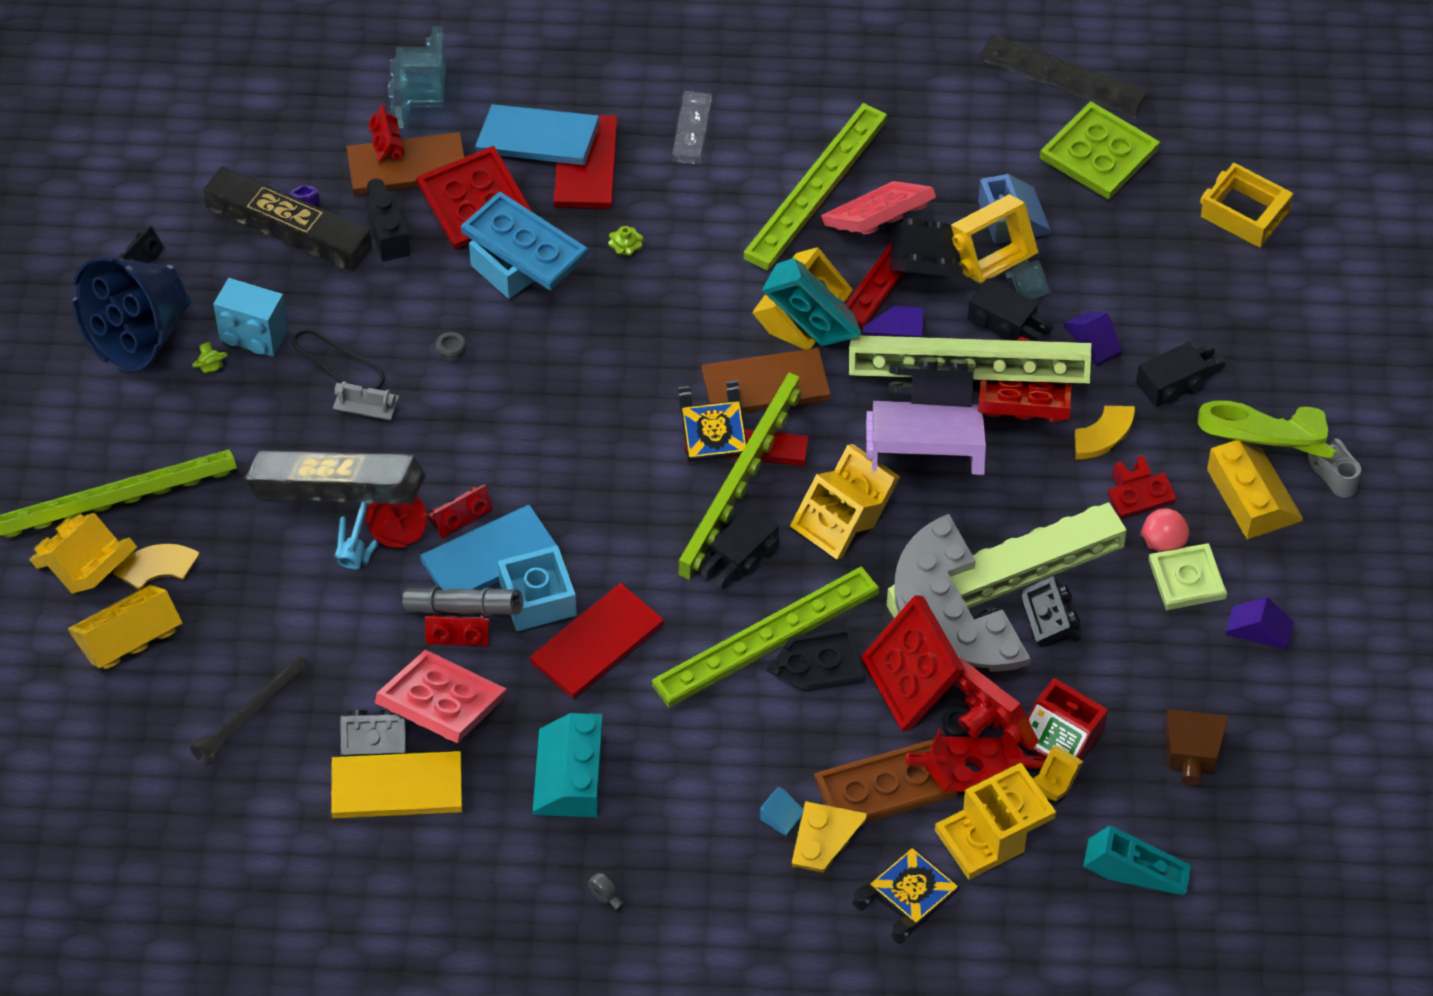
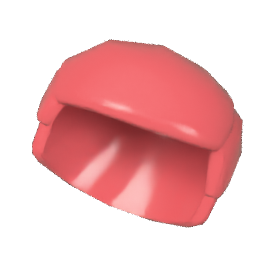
M1169 508L1157 509L1147 516L1140 531V536L1144 537L1148 549H1153L1157 552L1183 548L1190 535L1185 518L1177 511Z

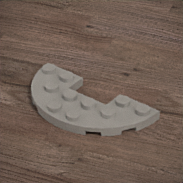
M949 514L942 516L922 528L906 545L897 564L894 595L898 613L914 595L924 596L958 658L961 657L974 667L989 668V672L1008 671L1029 666L1030 657L1003 609L974 620L952 581L951 576L974 569L976 561Z

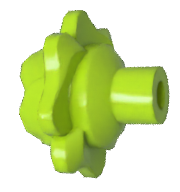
M622 226L616 232L609 234L608 246L613 248L618 255H632L635 250L642 248L643 236L638 234L633 227Z
M210 342L199 345L201 355L192 364L194 368L200 367L203 373H212L219 370V368H223L222 360L228 356L227 352L219 353V351L213 350Z

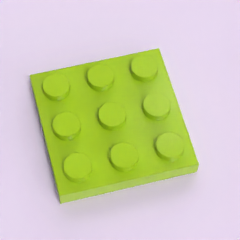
M1090 101L1040 151L1039 158L1110 200L1159 150L1160 141Z

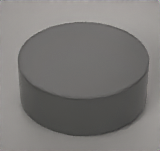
M446 332L436 340V353L444 361H457L466 352L465 339L459 333Z

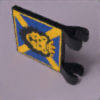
M737 380L726 382L727 402L692 405L690 386H680L678 388L688 462L740 456L744 450L747 439Z
M910 847L872 881L859 887L854 893L855 899L852 904L858 910L863 911L876 896L883 900L903 917L893 925L892 929L894 932L891 934V938L901 944L917 926L960 890V886L914 847Z

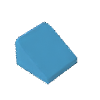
M777 787L762 805L760 820L787 837L801 820L803 808L784 789Z

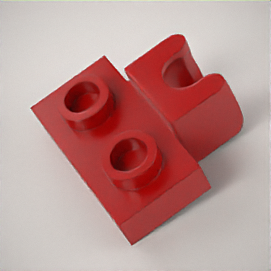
M1139 455L1137 457V463L1133 468V472L1127 470L1123 462H1117L1113 467L1112 474L1117 487L1109 489L1107 496L1120 520L1175 504L1177 498L1166 473L1150 476L1151 471L1144 456Z

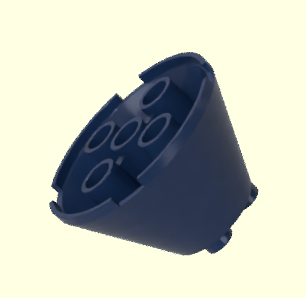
M99 256L85 262L77 271L73 284H77L76 298L72 299V306L82 336L104 362L110 360L118 366V370L125 372L138 371L147 367L155 360L184 315L186 308L191 304L190 296L185 292L184 286L177 276L176 269L170 264L164 266L129 259Z

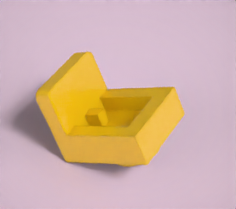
M1056 745L1051 748L1039 775L1034 777L1033 780L1047 800L1057 801L1069 793L1083 761Z

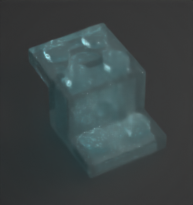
M432 26L431 38H426V47H396L395 59H390V75L394 76L388 82L389 97H394L390 101V113L397 117L399 128H408L410 106L444 107L446 53L443 26Z

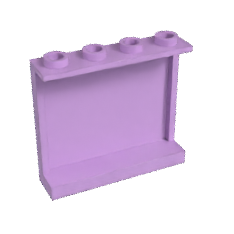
M873 401V411H867L866 460H872V471H877L878 452L970 456L972 474L984 475L986 442L983 413L978 412V405L973 404L972 407L911 404V402Z

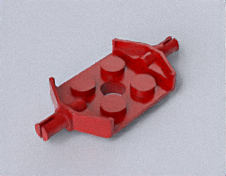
M939 729L929 752H907L906 765L925 766V771L930 772L944 792H965L966 789L1019 763H1022L1025 769H1042L1045 762L1044 756H1026L1023 754L1021 748L1014 744L1004 731L1000 738L944 737L941 736L942 729ZM965 764H974L980 769V771H971V769L967 767Z

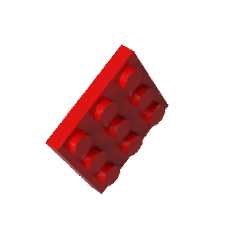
M495 146L416 177V184L454 250L466 246L473 241L461 233V225L499 191L532 212Z
M981 380L978 412H982L986 416L1000 417L1002 414L1014 415L1022 420L1041 417L1050 422H1061L1063 419H1070L1071 383Z
M918 595L912 597L861 656L900 729L906 731L912 730L965 671L964 666L924 596Z

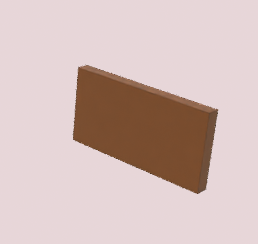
M460 132L402 139L405 150L403 157L400 160H393L385 156L381 163H378L373 143L347 146L353 196L369 194L367 184L373 178L383 180L387 191L418 188L416 184L417 176L464 158Z
M819 348L701 365L709 404L727 402L726 382L737 380L743 414L767 410L789 372L800 377L799 389L802 390L796 406L830 401V391Z
M934 739L814 773V780L824 805L867 813L865 823L957 797L958 792H944L930 772L925 771V766L906 765L907 752H929Z

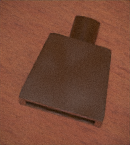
M1167 709L1164 722V738L1168 768L1173 771H1182V782L1184 784L1196 786L1201 783L1202 774H1214L1225 736L1228 716Z

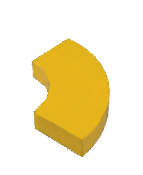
M1104 406L1103 415L1096 423L1086 428L1075 429V460L1101 456L1110 452L1111 448L1121 440L1124 441L1133 424L1135 406Z
M176 544L152 545L140 549L124 559L114 570L113 575L138 590L142 589L148 582L160 577H173L184 581L200 557V553L191 548Z

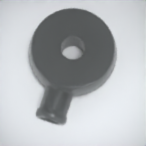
M601 873L591 876L587 885L592 894L603 903L609 902L617 910L623 902L616 896L617 890L614 884Z

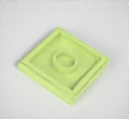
M1209 543L1149 554L1148 561L1166 610L1226 599L1227 591Z

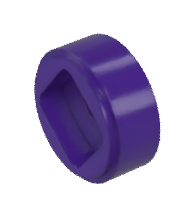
M300 186L290 192L291 205L293 207L297 206V208L306 209L308 208L306 206L312 207L320 201L318 189L314 186Z

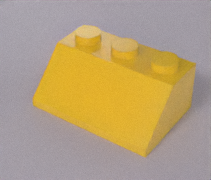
M818 247L796 253L793 258L802 262L815 278L822 281L826 288L843 302L853 291ZM766 294L752 312L768 333L803 350L811 349L816 342Z
M1239 440L1211 448L1207 471L1246 539L1302 522V515L1262 448Z
M148 585L69 627L68 630L90 663L98 668L103 666L104 669L118 664L121 661L120 657L128 652L135 654L146 649L149 646L147 642L156 637L163 639L176 632L175 627L182 624V621L167 590Z

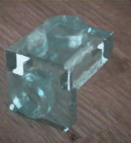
M1026 259L1005 273L1007 279L1012 277L1017 293L1031 300L1051 293L1039 260L1029 262Z

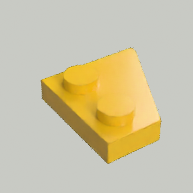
M805 801L792 859V867L825 873L834 862L836 855L843 851L850 842V838L858 828L865 824L867 813Z

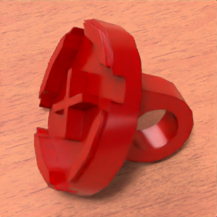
M392 487L380 491L372 498L367 507L366 524L377 542L387 547L402 548L412 542L415 543L421 538L426 530L428 512L424 501L418 494L407 488Z

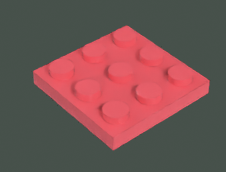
M892 181L821 215L824 226L833 227L837 230L845 229L849 230V232H862L863 235L877 231L879 229L878 225L886 221L887 223H892L902 219L903 213L909 210L917 211L927 207V202L936 198V195L931 186Z
M424 650L377 692L375 703L448 740L458 743L505 699L507 689L434 653Z

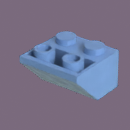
M1009 174L980 179L978 203L981 209L1010 194L1025 202L1034 237L1051 233L1034 187ZM1005 217L988 226L995 245L1011 242Z

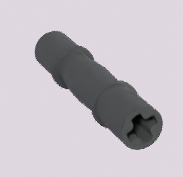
M439 586L433 588L409 587L404 591L402 600L406 612L433 613L435 615H439L442 612L460 614L483 613L485 616H491L492 614L518 615L523 608V596L519 590L493 589L491 587H486L483 590L443 589Z

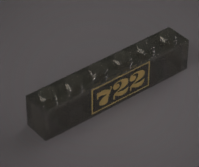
M224 166L218 170L203 189L206 208L213 213L229 217L238 224H245L258 230L263 235H270L283 241L288 246H295L314 257H320L332 262L339 268H345L354 272L372 249L369 229Z
M258 451L245 477V481L252 489L254 495L258 499L263 500L286 499L289 501L312 500L316 502L413 504L426 474L414 455Z

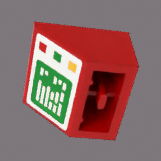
M1053 678L1037 698L1027 717L1039 740V743L1030 751L1039 756H1044L1046 760L1051 748L1057 745L1082 760L1104 732L1108 709Z

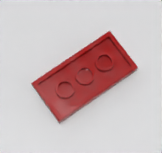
M599 115L600 125L585 165L557 162L554 208L612 209L617 116Z
M619 583L530 656V663L574 700L664 626V619L623 584Z

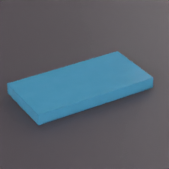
M491 104L475 146L476 152L495 146L500 156L585 165L600 125L599 115Z
M500 191L461 225V233L550 291L589 255V248Z
M527 505L421 554L420 559L435 584L443 589L483 590L486 587L499 583L498 561L557 545L531 506Z

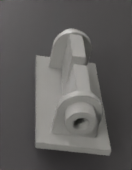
M343 381L342 384L336 383L334 394L337 395L333 410L391 421L399 395L392 394L390 390L363 389L362 386L347 384L346 381Z

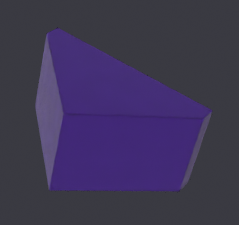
M1087 311L1064 322V327L1077 343H1091V360L1096 366L1122 354L1108 312Z
M1264 597L1233 606L1225 635L1287 650L1294 621L1271 599Z

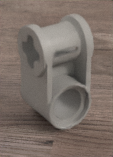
M1336 438L1330 441V446L1337 451L1336 455L1332 458H1324L1308 453L1311 467L1320 475L1336 496L1348 498L1356 494L1361 475V466L1340 439Z

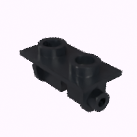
M149 226L145 231L138 232L136 238L126 248V252L121 253L117 258L151 263L164 249V246L153 227Z

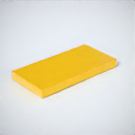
M461 751L332 757V819L462 812Z

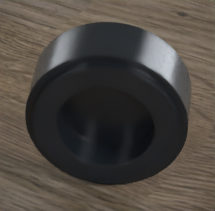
M953 707L944 713L942 730L946 736H970L968 734L969 729L964 730L958 722V718L969 710L963 707Z

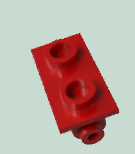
M382 104L369 121V130L372 133L373 148L376 151L378 163H381L385 156L393 160H400L405 153L402 139L399 138L398 119L393 114H386L385 105Z
M484 484L478 488L471 487L470 491L455 498V501L448 502L437 509H431L428 520L433 526L437 525L441 538L494 510L486 485Z
M435 614L433 616H425L426 644L486 647L489 645L488 631H490V619L484 618V615H480V617L440 616Z

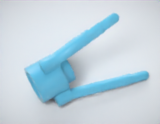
M366 497L362 499L352 536L347 538L346 542V517L342 516L340 518L338 547L335 557L339 565L352 570L359 569L361 564L367 566L371 554L379 544V542L373 539L366 550L364 542L358 539L368 504V498Z

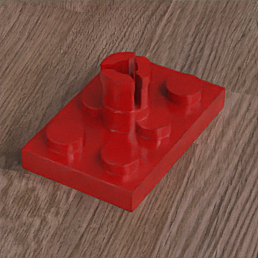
M960 657L959 659L965 671L958 677L955 683L966 694L967 697L964 698V701L970 708L967 713L958 718L961 727L964 730L968 728V734L972 738H976L987 726L992 725L996 729L1000 726L1014 744L1017 745L1020 742L1031 750L1039 743V740L1021 704Z

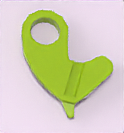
M1211 401L1202 404L1199 409L1197 424L1203 431L1211 435L1246 443L1293 447L1324 458H1332L1337 452L1326 443L1328 436L1326 416L1324 411L1318 408L1299 407L1291 420L1288 421L1284 418H1273L1243 403L1233 401Z

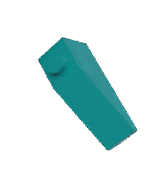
M1111 825L1088 839L1083 864L1084 868L1112 881L1178 895L1187 893L1191 869L1190 864Z

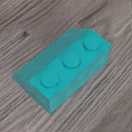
M793 258L775 265L762 291L821 347L859 337L861 331L855 314L846 307L842 300L834 296L822 281L815 278L802 262Z
M569 713L539 729L533 815L598 817L603 744L602 714Z

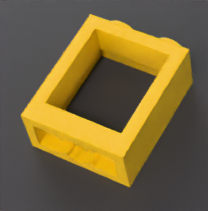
M1233 163L1227 171L1223 170L1219 174L1212 189L1208 188L1202 195L1200 203L1203 205L1201 217L1261 248L1289 214L1294 193ZM1234 189L1268 208L1257 221H1254L1223 205L1221 202Z
M1010 194L951 224L954 234L952 241L955 248L959 251L961 258L959 265L963 266V274L980 284L985 282L987 278L990 279L1038 253L1025 202ZM1005 217L1012 243L978 261L971 235Z

